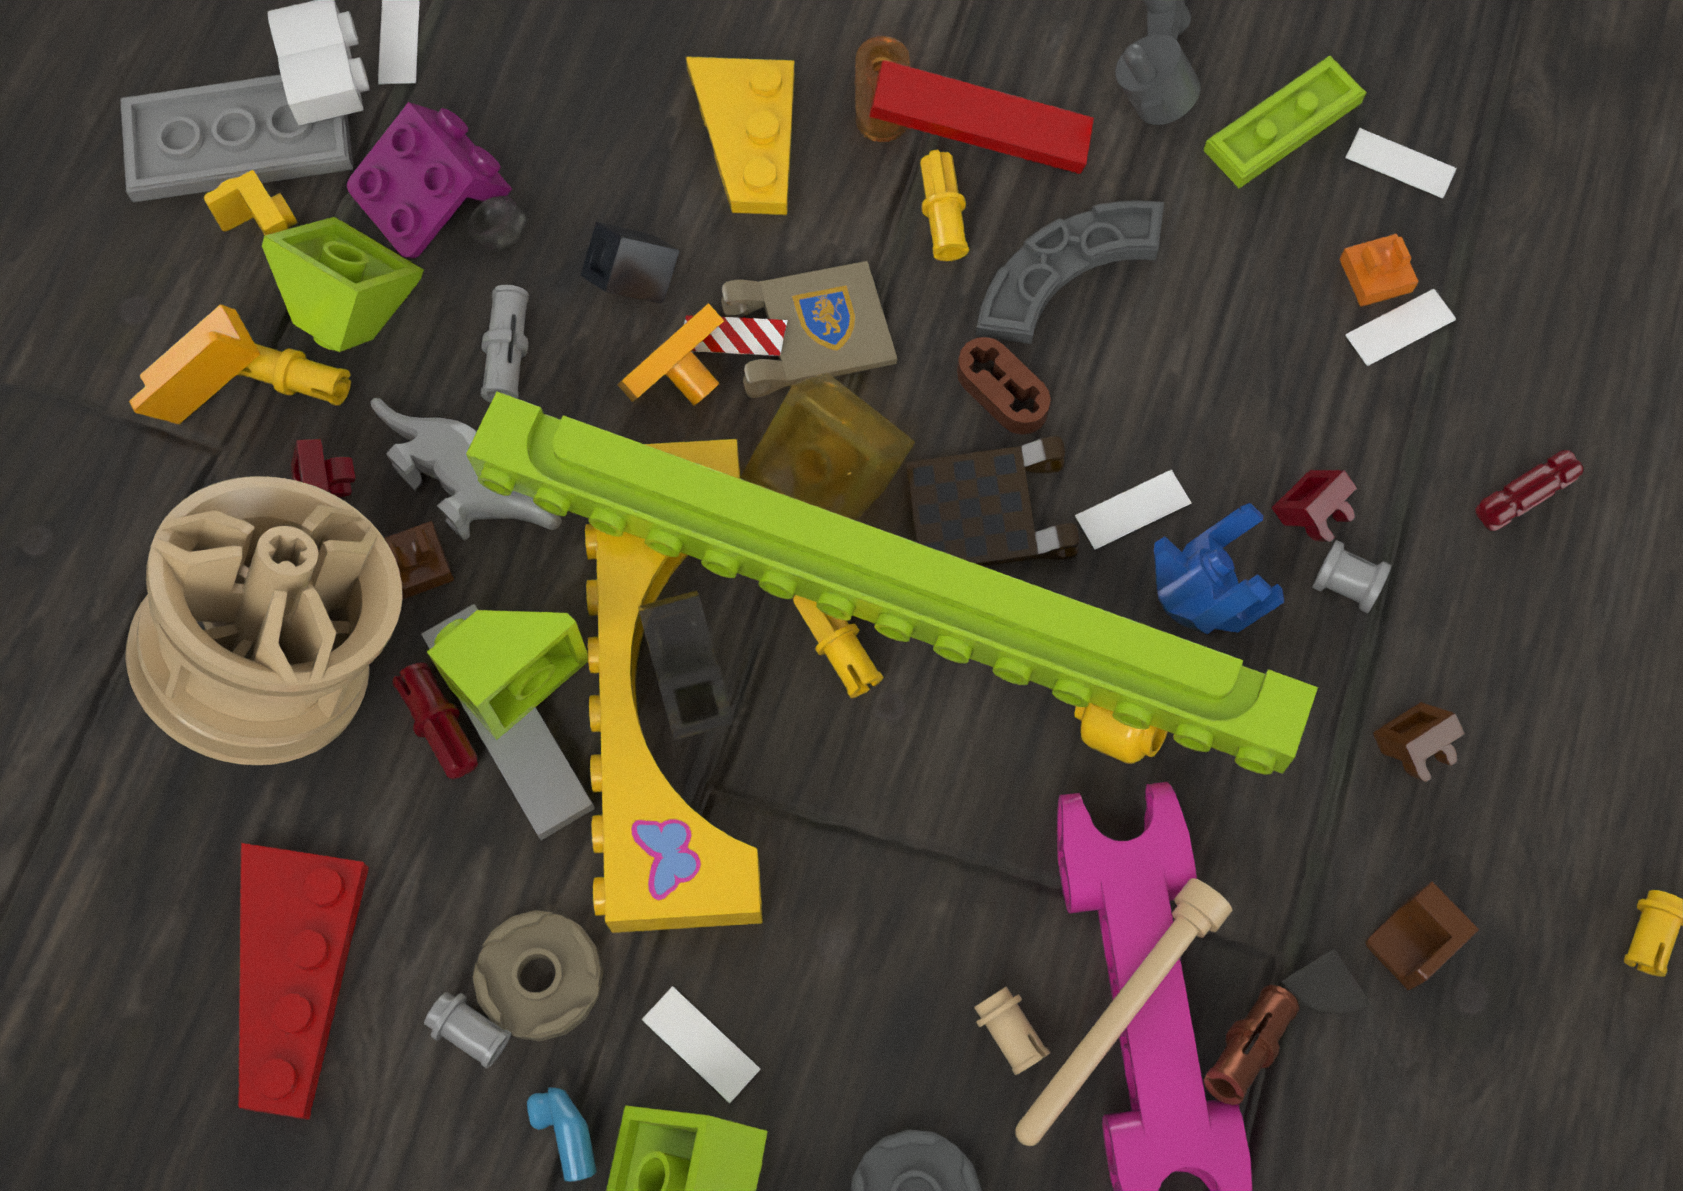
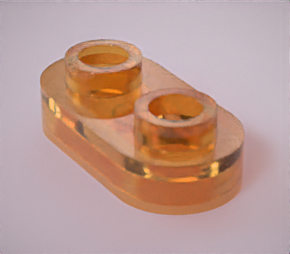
M877 36L861 44L856 53L855 122L859 131L868 139L877 142H889L902 136L908 127L869 117L878 74L874 71L880 68L882 60L910 67V55L905 45L899 40L888 36Z

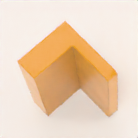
M220 304L140 374L145 387L129 401L134 412L180 424L260 355V352L237 311Z

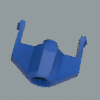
M1251 503L1241 506V510L1238 508L1187 543L1183 552L1165 536L1155 542L1154 564L1157 596L1165 612L1182 626L1204 634H1208L1214 629L1238 633L1284 603L1283 589L1278 584L1271 588L1258 574L1248 581L1245 579L1238 583L1234 572V563L1228 553L1223 550V547L1263 521V514Z

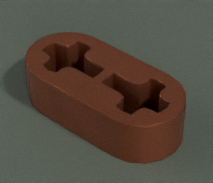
M981 337L965 344L960 351L957 367L958 380L963 388L1010 432L1024 435L1039 430L1046 422L1051 402L1049 390L1044 383L1002 343L995 339ZM974 359L982 364L992 360L994 362V377L986 370H982L977 374L974 373ZM1013 395L1021 402L1029 398L1035 401L1033 413L1025 408L1018 413L1013 411Z

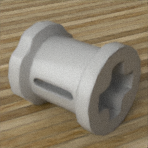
M1335 540L1312 588L1318 591L1328 588L1358 602L1359 610L1368 613L1387 579L1391 564L1382 561L1376 565L1344 550V543Z

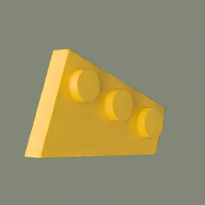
M686 57L687 70L691 83L694 85L700 112L709 133L715 160L732 213L787 215L795 76L794 61Z

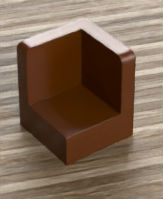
M1430 882L1413 894L1366 939L1365 945L1403 986L1410 990L1428 980L1479 929L1433 882Z

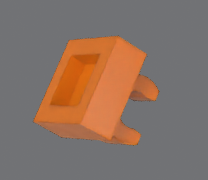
M1397 234L1345 248L1339 259L1360 307L1411 293L1419 282L1410 263L1411 255L1403 238L1398 237Z

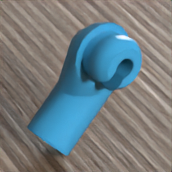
M549 1087L548 1093L531 1095L527 1100L531 1126L537 1130L554 1126L564 1180L578 1181L596 1174L597 1170L588 1124L566 1091Z

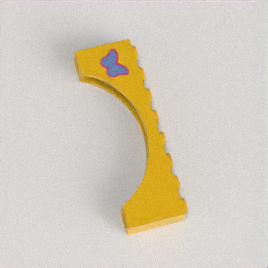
M737 439L644 444L740 479ZM586 524L588 560L597 559V579L587 580V607L589 616L598 615V637H588V662L590 673H599L600 695H590L589 718L591 731L601 732V754L591 755L590 774L593 792H602L603 815L592 816L594 853H604V877H594L593 880L595 915H605V922L612 933L761 924L763 922L760 862L757 848L734 839L711 825L676 793L659 770L646 745L638 716L636 696L637 662L646 623L668 579L688 555L680 552L678 557H669L648 547L645 544V539L627 532H623V535L620 537L612 536L596 529L591 524Z

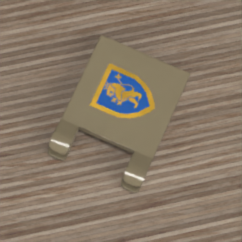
M868 261L760 282L731 280L722 286L723 297L721 305L726 317H743L764 307L767 319L788 320L781 355L778 356L779 360L759 359L750 361L745 365L743 385L746 394L751 398L766 396L789 385L897 363V355Z

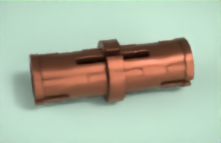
M1265 986L1245 1019L1236 1021L1226 1034L1227 1046L1214 1067L1208 1071L1204 1078L1207 1090L1219 1101L1230 1105L1240 1104L1260 1069L1269 1067L1279 1054L1278 1041L1290 1021L1296 1017L1299 1011L1298 1001L1293 994L1280 986ZM1260 1034L1250 1052L1245 1054L1255 1036Z

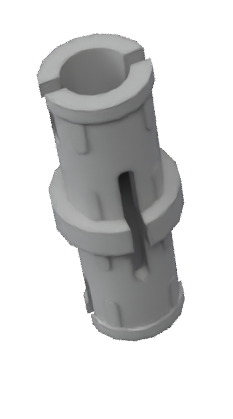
M500 285L495 287V290H492L493 300L489 331L485 332L482 337L481 346L482 350L486 353L481 397L489 402H492L496 392L518 399L521 358L525 357L528 353L529 343L528 339L524 336L529 294L525 289L518 286Z

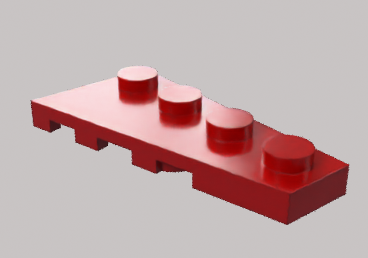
M241 843L239 1108L309 1120L369 869L364 862Z

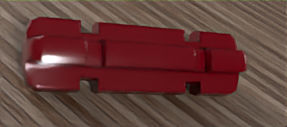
M1561 450L1548 458V462L1545 464L1537 465L1505 485L1502 491H1496L1481 500L1475 509L1477 517L1488 530H1499L1510 523L1511 519L1515 516H1521L1554 495L1558 489H1564L1575 482L1584 471L1582 463L1576 459L1572 451Z

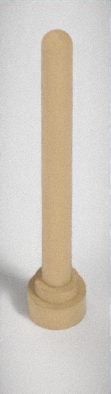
M1190 878L1174 899L1177 907L1172 912L1175 921L1018 1123L1016 1137L1020 1143L1026 1146H1033L1041 1140L1196 936L1204 938L1208 931L1217 932L1232 912V907L1215 889L1198 879Z

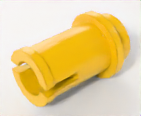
M1650 890L1646 899L1638 901L1637 909L1642 913L1628 954H1625L1624 963L1630 967H1635L1636 963H1638L1637 970L1650 975L1664 977L1668 971L1667 965L1680 927L1683 926V899L1667 892Z

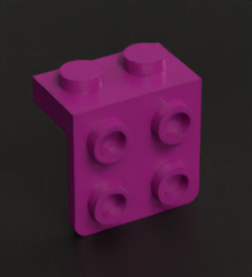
M408 102L347 182V189L351 196L399 254L406 258L415 259L424 251L466 197L500 205L512 190L498 173L501 168L498 161L483 148L475 146L465 135L468 131L467 125L457 115L445 108L435 111Z

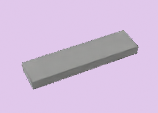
M475 604L423 632L421 635L429 649L435 645L434 640L446 625L459 618L465 620L478 610ZM460 700L540 840L545 839L595 809L536 707L496 740Z

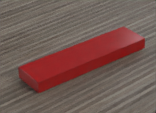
M882 60L879 68L869 117L1078 174H1081L1086 166L1094 118L886 60Z

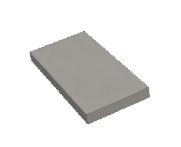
M281 75L120 98L126 193L132 202L213 191L225 180L239 177L251 170H254L261 183L353 170L348 115L298 126L288 104Z

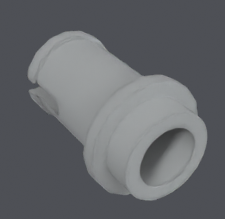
M446 991L429 1011L424 1025L432 1029L431 1037L437 1041L444 1037L488 1069L510 1040L511 1032L507 1029L503 1030L466 1004L467 996L460 993L455 997Z

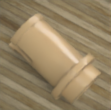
M1005 987L974 1007L981 1017L976 1023L979 1027L984 1024L986 1025L1012 1066L1013 1073L1017 1075L1043 1059L1050 1051L1044 1046L1017 1004L1022 1000L1021 996L1018 994L1013 997L1008 988Z

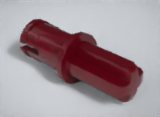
M415 663L402 669L399 672L401 676H395L392 683L411 712V716L415 721L413 730L417 737H425L447 777L458 779L474 771L478 766L477 754L457 721L460 711L455 704L448 703L447 699L443 696L427 663Z

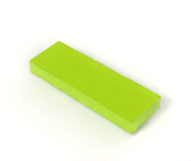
M1328 56L1209 138L1203 151L1238 188H1241L1359 106L1366 92L1331 56Z

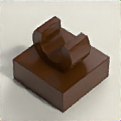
M432 521L384 538L399 568L402 582V600L454 581L439 535Z
M1420 702L1372 734L1382 754L1402 761L1408 775L1427 782L1431 779V776L1426 768V759L1434 754L1439 762L1450 766L1457 762V753L1451 743L1463 736L1464 731L1456 713Z

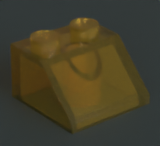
M825 372L792 385L740 477L752 484L856 521L888 487L915 441L829 373Z

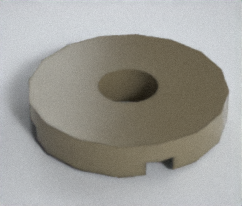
M535 910L510 917L491 931L482 945L484 948L479 954L478 963H475L473 982L478 1004L490 1021L503 1030L507 1029L510 1031L511 1035L515 1038L544 1041L566 1035L586 1020L600 995L603 970L597 947L581 925L552 912ZM538 958L548 959L555 966V978L551 986L537 993L525 990L522 986L521 975L526 964Z

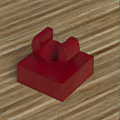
M321 439L296 440L291 462L292 479L318 487L337 497L351 495L350 483L355 482L352 458L335 457L324 461Z
M1309 470L1272 507V510L1284 526L1304 527L1307 535L1314 541L1331 542L1335 537L1327 526V518L1332 515L1336 522H1351L1355 518L1353 508L1345 500L1357 487L1345 470Z

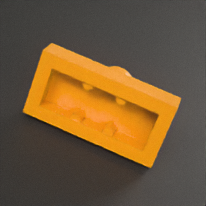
M708 303L621 380L617 386L633 402L666 374L691 404L695 406L719 382L691 350L723 323L724 320Z

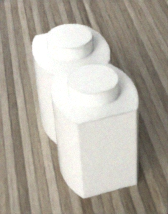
M315 0L268 11L270 29L278 56L285 94L298 126L363 111L360 93L370 91L361 58L352 59L349 47L359 45L350 12L339 13L335 0Z

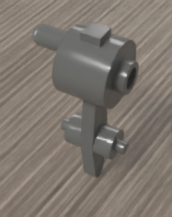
M1143 0L1147 7L1148 36L1128 46L1119 58L1116 66L1115 75L1119 85L1139 117L1149 124L1162 125L1181 118L1194 106L1200 94L1201 85L1199 78L1177 41L1178 35L1183 33L1191 22V14L1184 0Z

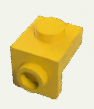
M254 170L239 177L225 180L215 190L204 196L207 206L224 232L235 228L253 217L264 235L287 230L298 223L281 193L270 198Z

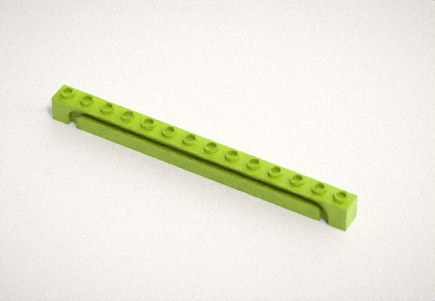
M496 392L466 453L478 477V482L497 494L510 496L512 491L532 497L533 502L538 507L549 513L566 516L567 512L570 511L589 518L588 521L593 527L606 534L620 537L623 535V532H627L645 539V544L663 555L678 557L681 552L700 559L706 569L717 575L735 578L738 573L759 581L758 584L763 590L774 596L792 599L795 594L817 602L816 606L819 610L831 617L840 620H850L852 616L869 621L875 624L874 628L879 633L888 638L907 642L912 637L934 645L933 650L948 660L957 663H968L969 659L986 664L993 667L992 671L996 676L1010 683L1027 685L1029 681L1051 688L1053 689L1052 694L1067 704L1087 707L1089 703L1113 711L1112 716L1127 726L1137 729H1148L1151 725L1174 734L1173 739L1177 743L1189 749L1201 752H1208L1211 748L1236 756L1235 762L1239 766L1255 773L1268 775L1272 774L1274 770L1283 774L1295 758L1318 689L1316 686L1269 669L1264 674L1242 666L1243 660L567 416L563 415L561 420L543 414L539 406L500 392Z

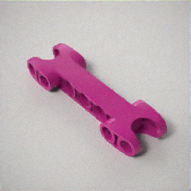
M1168 782L1148 784L1146 786L1144 832L1139 837L1128 841L1112 840L1102 835L1093 825L1080 793L1059 795L1057 808V853L1066 908L1069 913L1098 911L1113 1000L1173 923L1170 901L1176 898L1190 878L1197 879L1189 831L1176 794ZM1179 958L1119 1036L1132 1111L1103 1115V1136L1112 1187L1114 1191H1159L1162 1181L1172 1172L1179 1171L1188 1172L1200 1178L1210 1191H1252L1251 1159L1239 1105L1226 1104L1218 1099L1206 1101Z

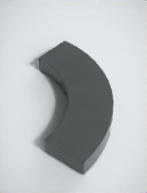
M1141 200L1099 204L1093 206L1092 211L1081 213L1065 220L1059 218L1038 230L1026 239L1023 246L1009 259L1006 265L998 270L982 303L975 336L1031 344L1036 324L1045 306L1073 278L1092 268L1111 262L1137 259L1156 260L1164 202Z

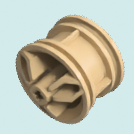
M257 476L235 478L207 486L185 498L173 508L162 521L154 536L146 567L148 595L141 602L134 615L126 643L127 673L137 700L154 723L177 742L195 752L224 762L244 765L278 764L312 754L337 738L356 715L368 685L369 664L382 652L398 622L402 604V582L395 557L381 533L363 514L344 500L318 487L285 478ZM196 621H202L205 630H202Z

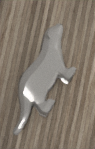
M373 398L371 400V407L375 413L392 430L410 440V442L403 444H394L386 455L392 462V466L414 491L422 486L421 472L440 481L441 486L451 497L445 498L437 507L447 517L445 522L463 541L470 537V523L478 519H517L550 530H554L561 525L562 520L560 516L538 507L533 502L532 497L512 491L510 496L500 495L485 488L478 482V477L466 456L467 450L477 432L473 428L457 420L446 418L408 417L393 411L380 398Z

